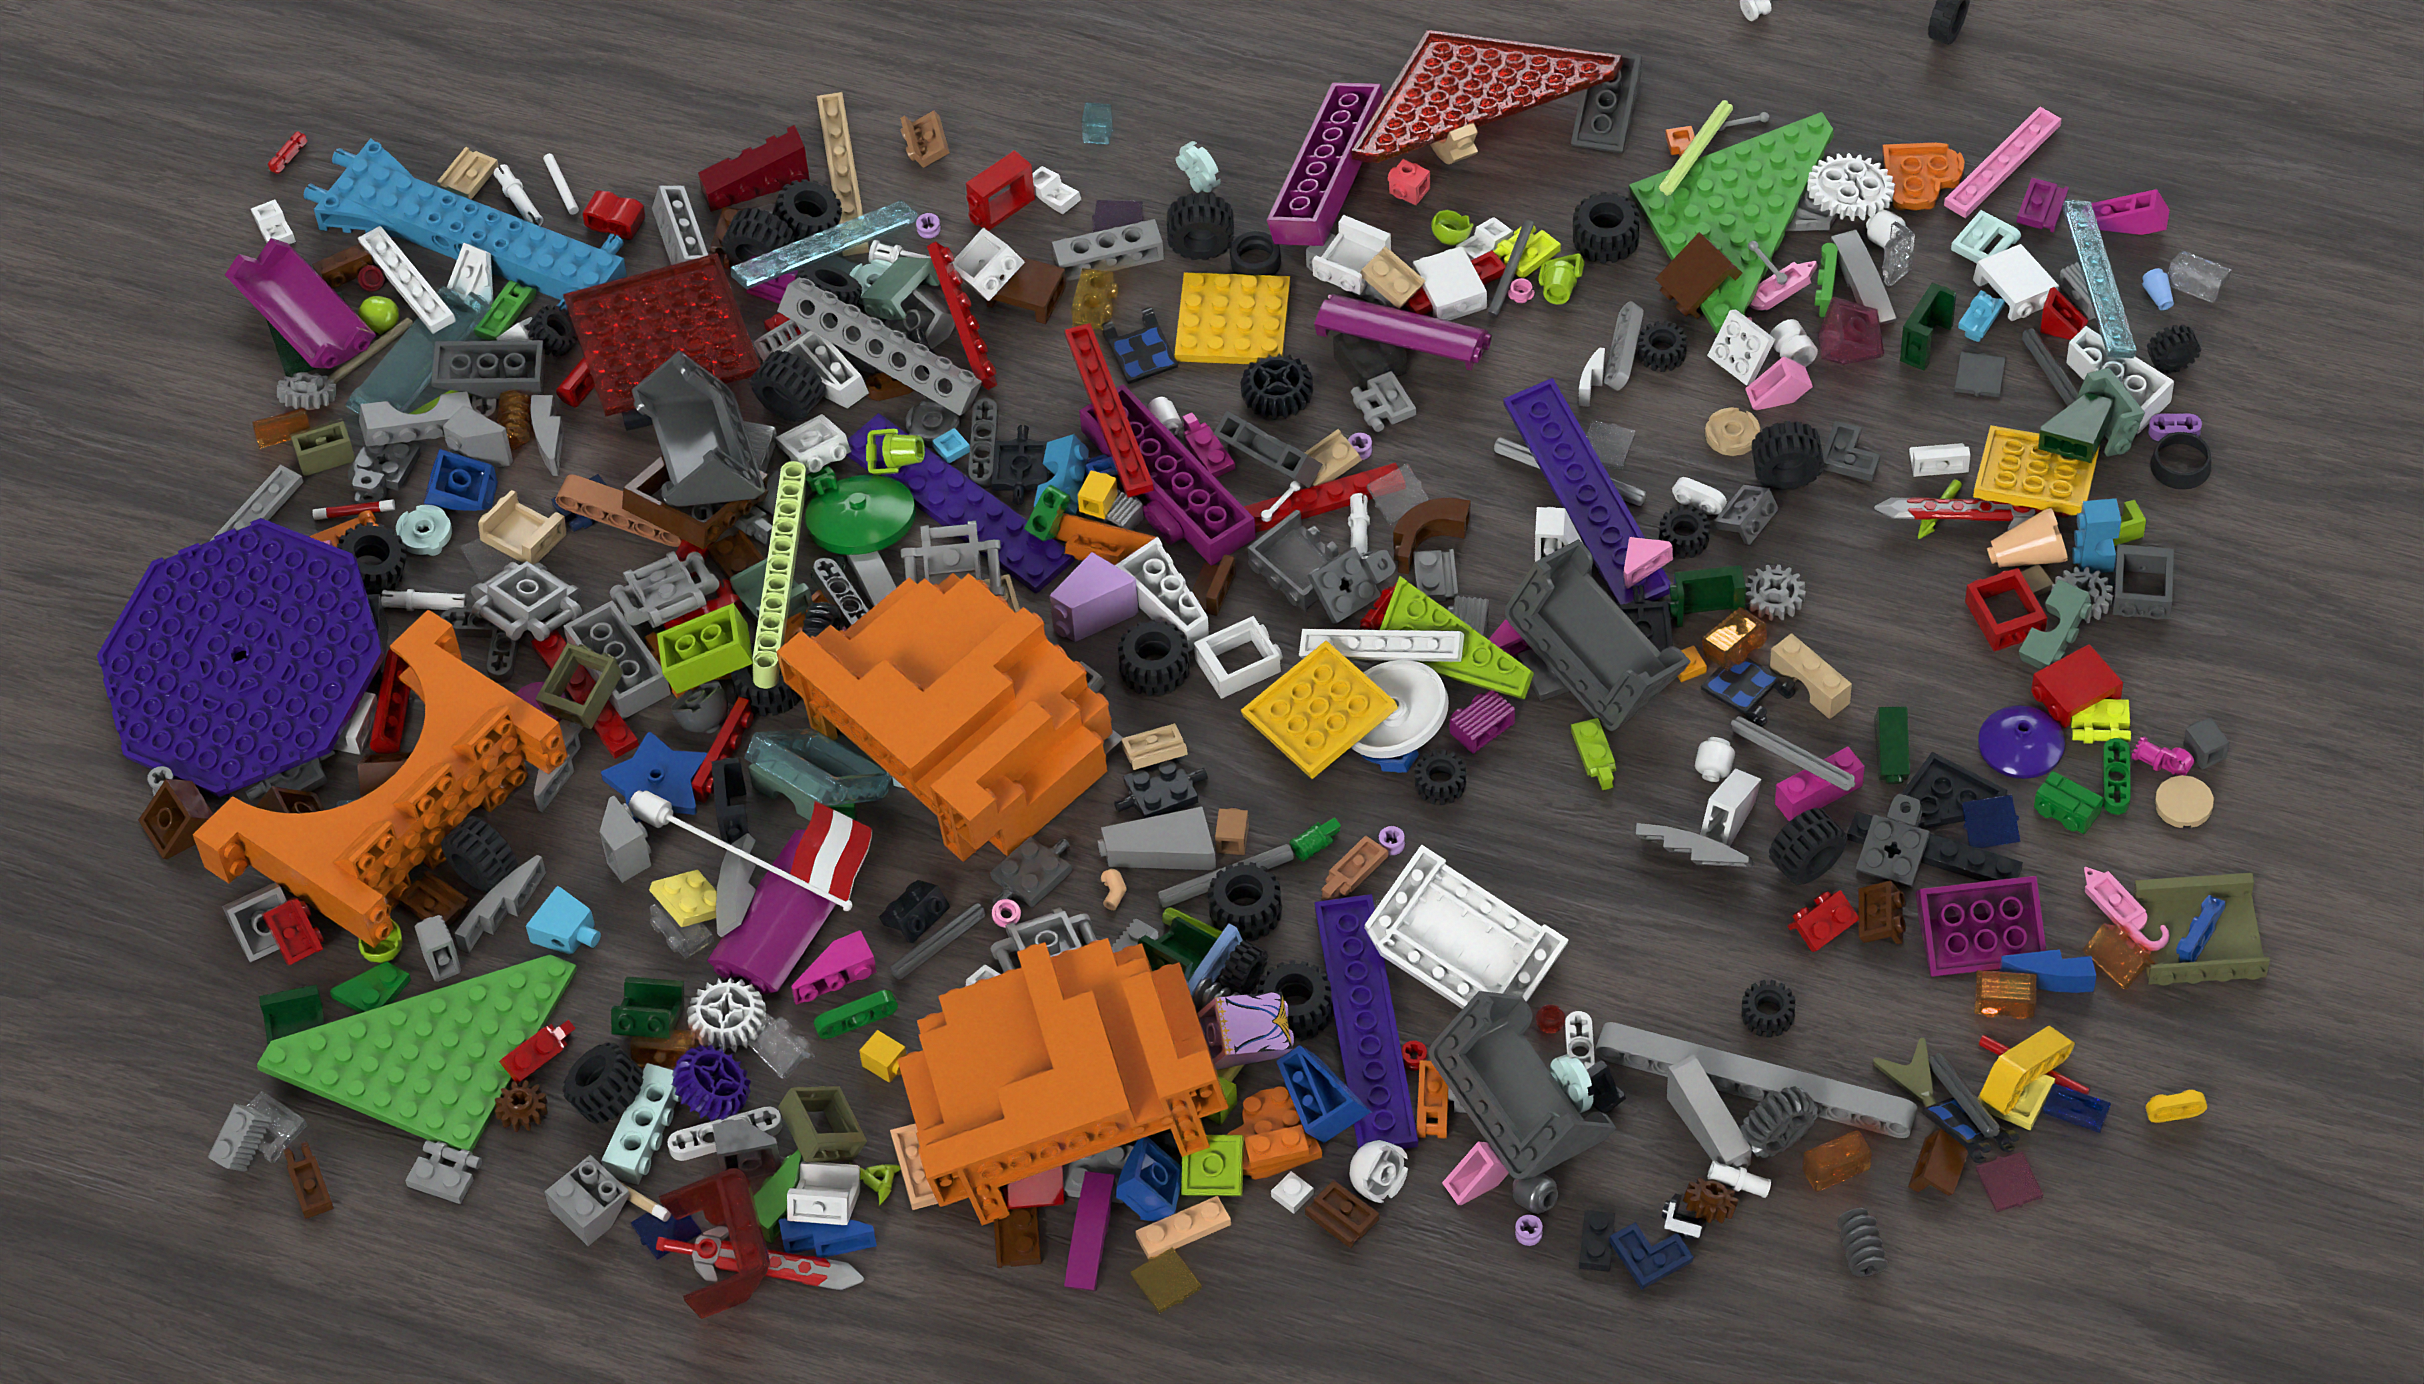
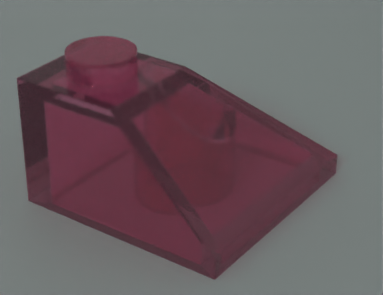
M1833 297L1830 300L1818 335L1821 359L1845 365L1884 356L1878 309Z

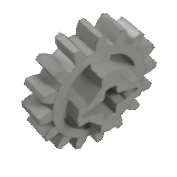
M307 372L295 373L292 378L285 376L284 380H279L277 385V398H279V402L285 403L286 407L292 406L295 409L300 407L306 410L319 409L321 404L328 406L329 402H334L336 397V384H334V380L328 379L326 375L321 376L318 373L313 375Z
M1766 565L1764 572L1757 568L1755 576L1749 575L1748 583L1745 584V603L1750 604V611L1758 609V617L1761 618L1767 614L1771 621L1774 616H1779L1781 620H1784V614L1786 613L1793 617L1795 609L1801 610L1802 602L1805 601V582L1800 581V574L1791 575L1792 568L1790 567L1782 571L1781 565H1777L1776 569L1773 570L1769 565ZM1760 587V593L1757 594L1756 591Z
M2074 567V573L2064 570L2063 577L2057 576L2055 584L2060 579L2088 592L2090 595L2092 609L2087 619H2085L2086 623H2090V617L2092 616L2099 620L2101 612L2107 614L2113 600V587L2108 585V578L2100 579V571H2096L2093 574L2089 573V567H2086L2084 572H2080L2078 567Z

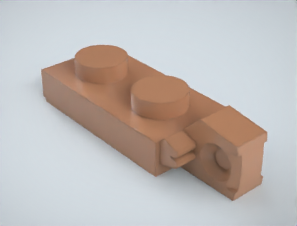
M1364 836L1329 870V876L1326 878L1327 884L1321 890V898L1325 901L1338 899L1341 894L1347 896L1388 857V850L1368 836Z

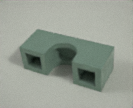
M2060 579L2056 582L2045 602L2047 612L2060 619L2059 625L2050 632H2042L2032 627L2019 650L2021 661L2039 669H2043L2066 656L2064 651L2068 643L2072 644L2076 640L2079 633V628L2077 627L2080 621L2087 619L2092 609L2088 592Z
M767 748L748 767L753 788L774 800L780 793L785 794L794 803L796 813L809 821L812 817L814 801L829 807V798H835L832 786Z

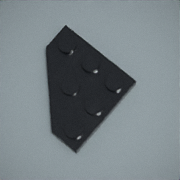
M1931 752L1901 794L1920 801L1922 817L1918 828L1924 829L1992 817L2007 797L2008 790ZM1906 807L1902 810V812L1908 813L1911 810V808Z

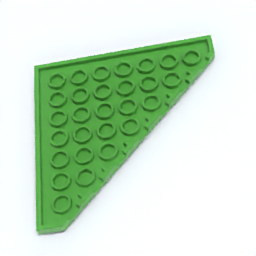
M1822 112L1698 158L1671 195L1666 196L1659 189L1660 184L1671 169L1629 185L1632 197L1671 261L1700 232L1742 272L1736 281L1731 276H1728L1699 306L1716 334L1719 333L1730 310L1736 309L1745 316L1744 313L1748 305H1751L1758 291V284L1769 268L1755 251L1749 250L1748 243L1756 241L1759 245L1758 248L1772 262L1771 258L1775 250H1778L1785 236L1788 224L1792 222L1798 209V203L1807 191L1809 172H1812V167L1818 166L1819 160H1822L1824 157V150L1827 144H1830L1834 135L1832 126Z
M547 955L271 1041L257 1063V1068L268 1075L435 1143L441 1141L447 1143L450 1148L459 1151L465 1149L472 1152L497 1108L495 1098H503L501 1089L505 1088L508 1090L513 1082L512 1077L499 1061L545 1027L575 975L577 968L573 963L553 955Z

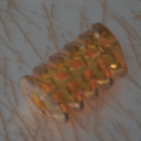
M511 390L500 393L497 424L506 428L510 449L514 450L521 445H525L530 440L529 433L532 422L531 398L526 394Z

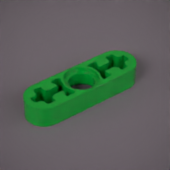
M2113 738L2104 744L2102 755L2103 806L2107 812L2120 815L2128 810L2131 798L2130 747L2126 741ZM2113 750H2118L2120 754L2118 762H2114ZM2119 772L2123 774L2124 779L2114 781L2109 777V774ZM2114 791H2119L2120 803H2115L2113 799Z
M882 990L824 1012L814 1020L813 1024L821 1039H831L890 1016L897 1010L898 1004L890 990Z

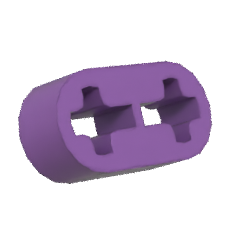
M2156 414L2150 419L2148 433L2156 441H2160L2164 436L2175 432H2187L2199 437L2202 422L2194 414Z

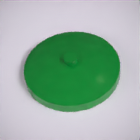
M859 475L837 481V489L827 488L824 490V494L820 495L817 493L810 501L805 514L809 536L818 546L837 554L860 555L884 549L905 536L914 523L916 509L911 492L899 481L880 475Z

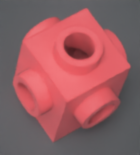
M1402 159L1397 167H1393L1388 174L1389 193L1398 199H1403L1417 205L1430 189V171L1416 163Z

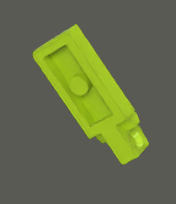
M1599 718L1571 724V733L1587 775L1591 777L1597 776L1602 790L1613 788L1612 781L1614 778L1612 772L1616 771L1615 760Z

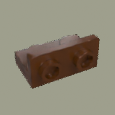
M359 243L317 261L312 266L314 271L333 289L358 278L360 270L365 266L373 265L369 251H365Z
M1892 881L1858 888L1859 938L1862 942L1867 943L1891 937L1896 944H1902L1903 932L1906 931V923L1903 917V908L1906 906L1903 892L1898 890Z

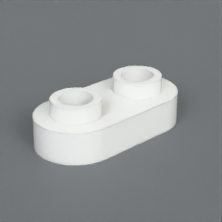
M1679 478L1672 488L1675 499L1679 503L1688 504L1708 515L1720 514L1727 504L1725 496L1720 491L1690 478Z

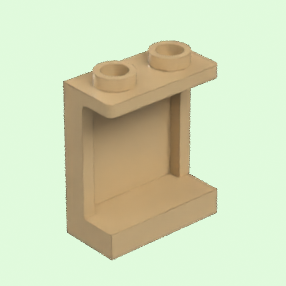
M513 490L505 497H501L497 504L488 513L483 514L478 522L480 541L522 563L527 561L532 565L538 563L566 536L565 516L555 512L550 518H547L520 504L517 492Z

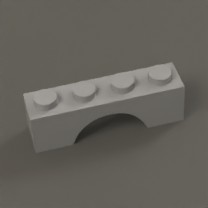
M467 391L441 394L438 404L432 410L423 414L400 412L393 408L388 401L360 404L359 424L366 447L445 437L443 425L463 405L472 409Z

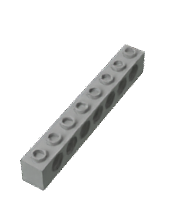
M799 277L788 284L777 312L959 416L971 409L982 383L972 372L956 367L948 358L933 354L925 345L912 342L902 332L891 330L884 326L881 320L863 314L858 307L840 301L835 294L819 289L809 279ZM809 300L814 304L815 309L810 306ZM832 313L837 317L838 322L834 321ZM855 327L860 330L861 336L856 333ZM877 339L882 342L884 349L878 345ZM900 352L905 355L907 361L901 358ZM923 366L928 368L929 374L924 371ZM946 379L951 381L953 388L948 386Z

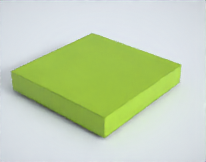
M1206 1135L1210 1148L1182 1157V1196H1242L1243 1135Z

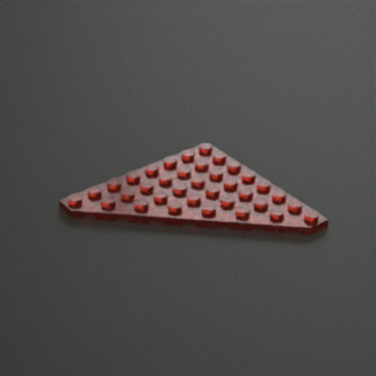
M1427 30L1351 150L1352 160L1378 163L1446 139L1450 131L1474 123L1475 128L1613 80L1623 65L1622 55Z

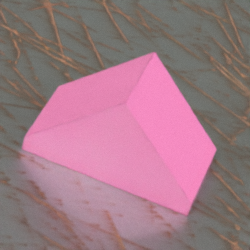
M1630 537L1624 566V585L1627 589L1672 561V544L1669 541Z

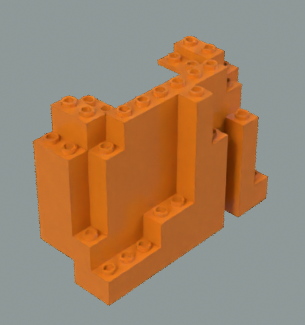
M952 573L939 585L931 584L926 578L917 584L909 577L846 631H838L832 625H829L816 637H809L801 630L776 651L784 682L803 698L811 728L829 744L838 738L836 728L839 729L937 815L944 846L963 862L987 841H990L1008 857L1024 841L1034 836L1108 771L1106 765L1107 757L1104 753L1103 744L1104 740L1113 734L1112 718L1109 715L1108 709L1109 703L1101 693L1098 692L1096 694L1088 687L1086 669L1080 662H1073L1068 658L1061 646L1058 644L1053 645L1048 641L1044 631L1045 623L1037 613H1030L1024 607L1015 613L1009 608L1008 603L1000 595L995 596L990 592L989 587L983 580H976L969 573L962 579Z
M1108 938L1095 940L1088 945L1074 950H1065L1059 955L1051 957L1044 942L1033 944L1017 951L1021 968L1007 970L1001 975L989 979H981L972 985L960 989L955 988L938 996L943 1012L931 1013L925 1018L917 1020L921 1033L919 1038L923 1050L910 1052L906 1056L897 1059L918 1130L916 1133L920 1146L918 1151L926 1179L940 1207L969 1198L981 1225H986L994 1222V1219L998 1218L1000 1220L1010 1215L999 1187L1170 1128L1181 1157L1210 1148L1201 1118L1229 1107L1180 962L1173 965H1164L1160 969L1152 971L1142 943L1135 946H1127L1121 951L1114 953Z

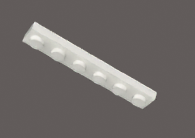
M381 226L358 238L364 250L369 251L373 262L382 270L387 279L432 334L456 321L451 310Z
M1302 629L1299 656L1304 659L1327 640L1348 660L1461 662L1464 634L1461 631Z

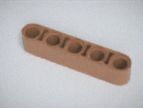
M577 475L566 476L555 499L556 503L567 511L668 546L678 547L683 540L622 509L623 491Z

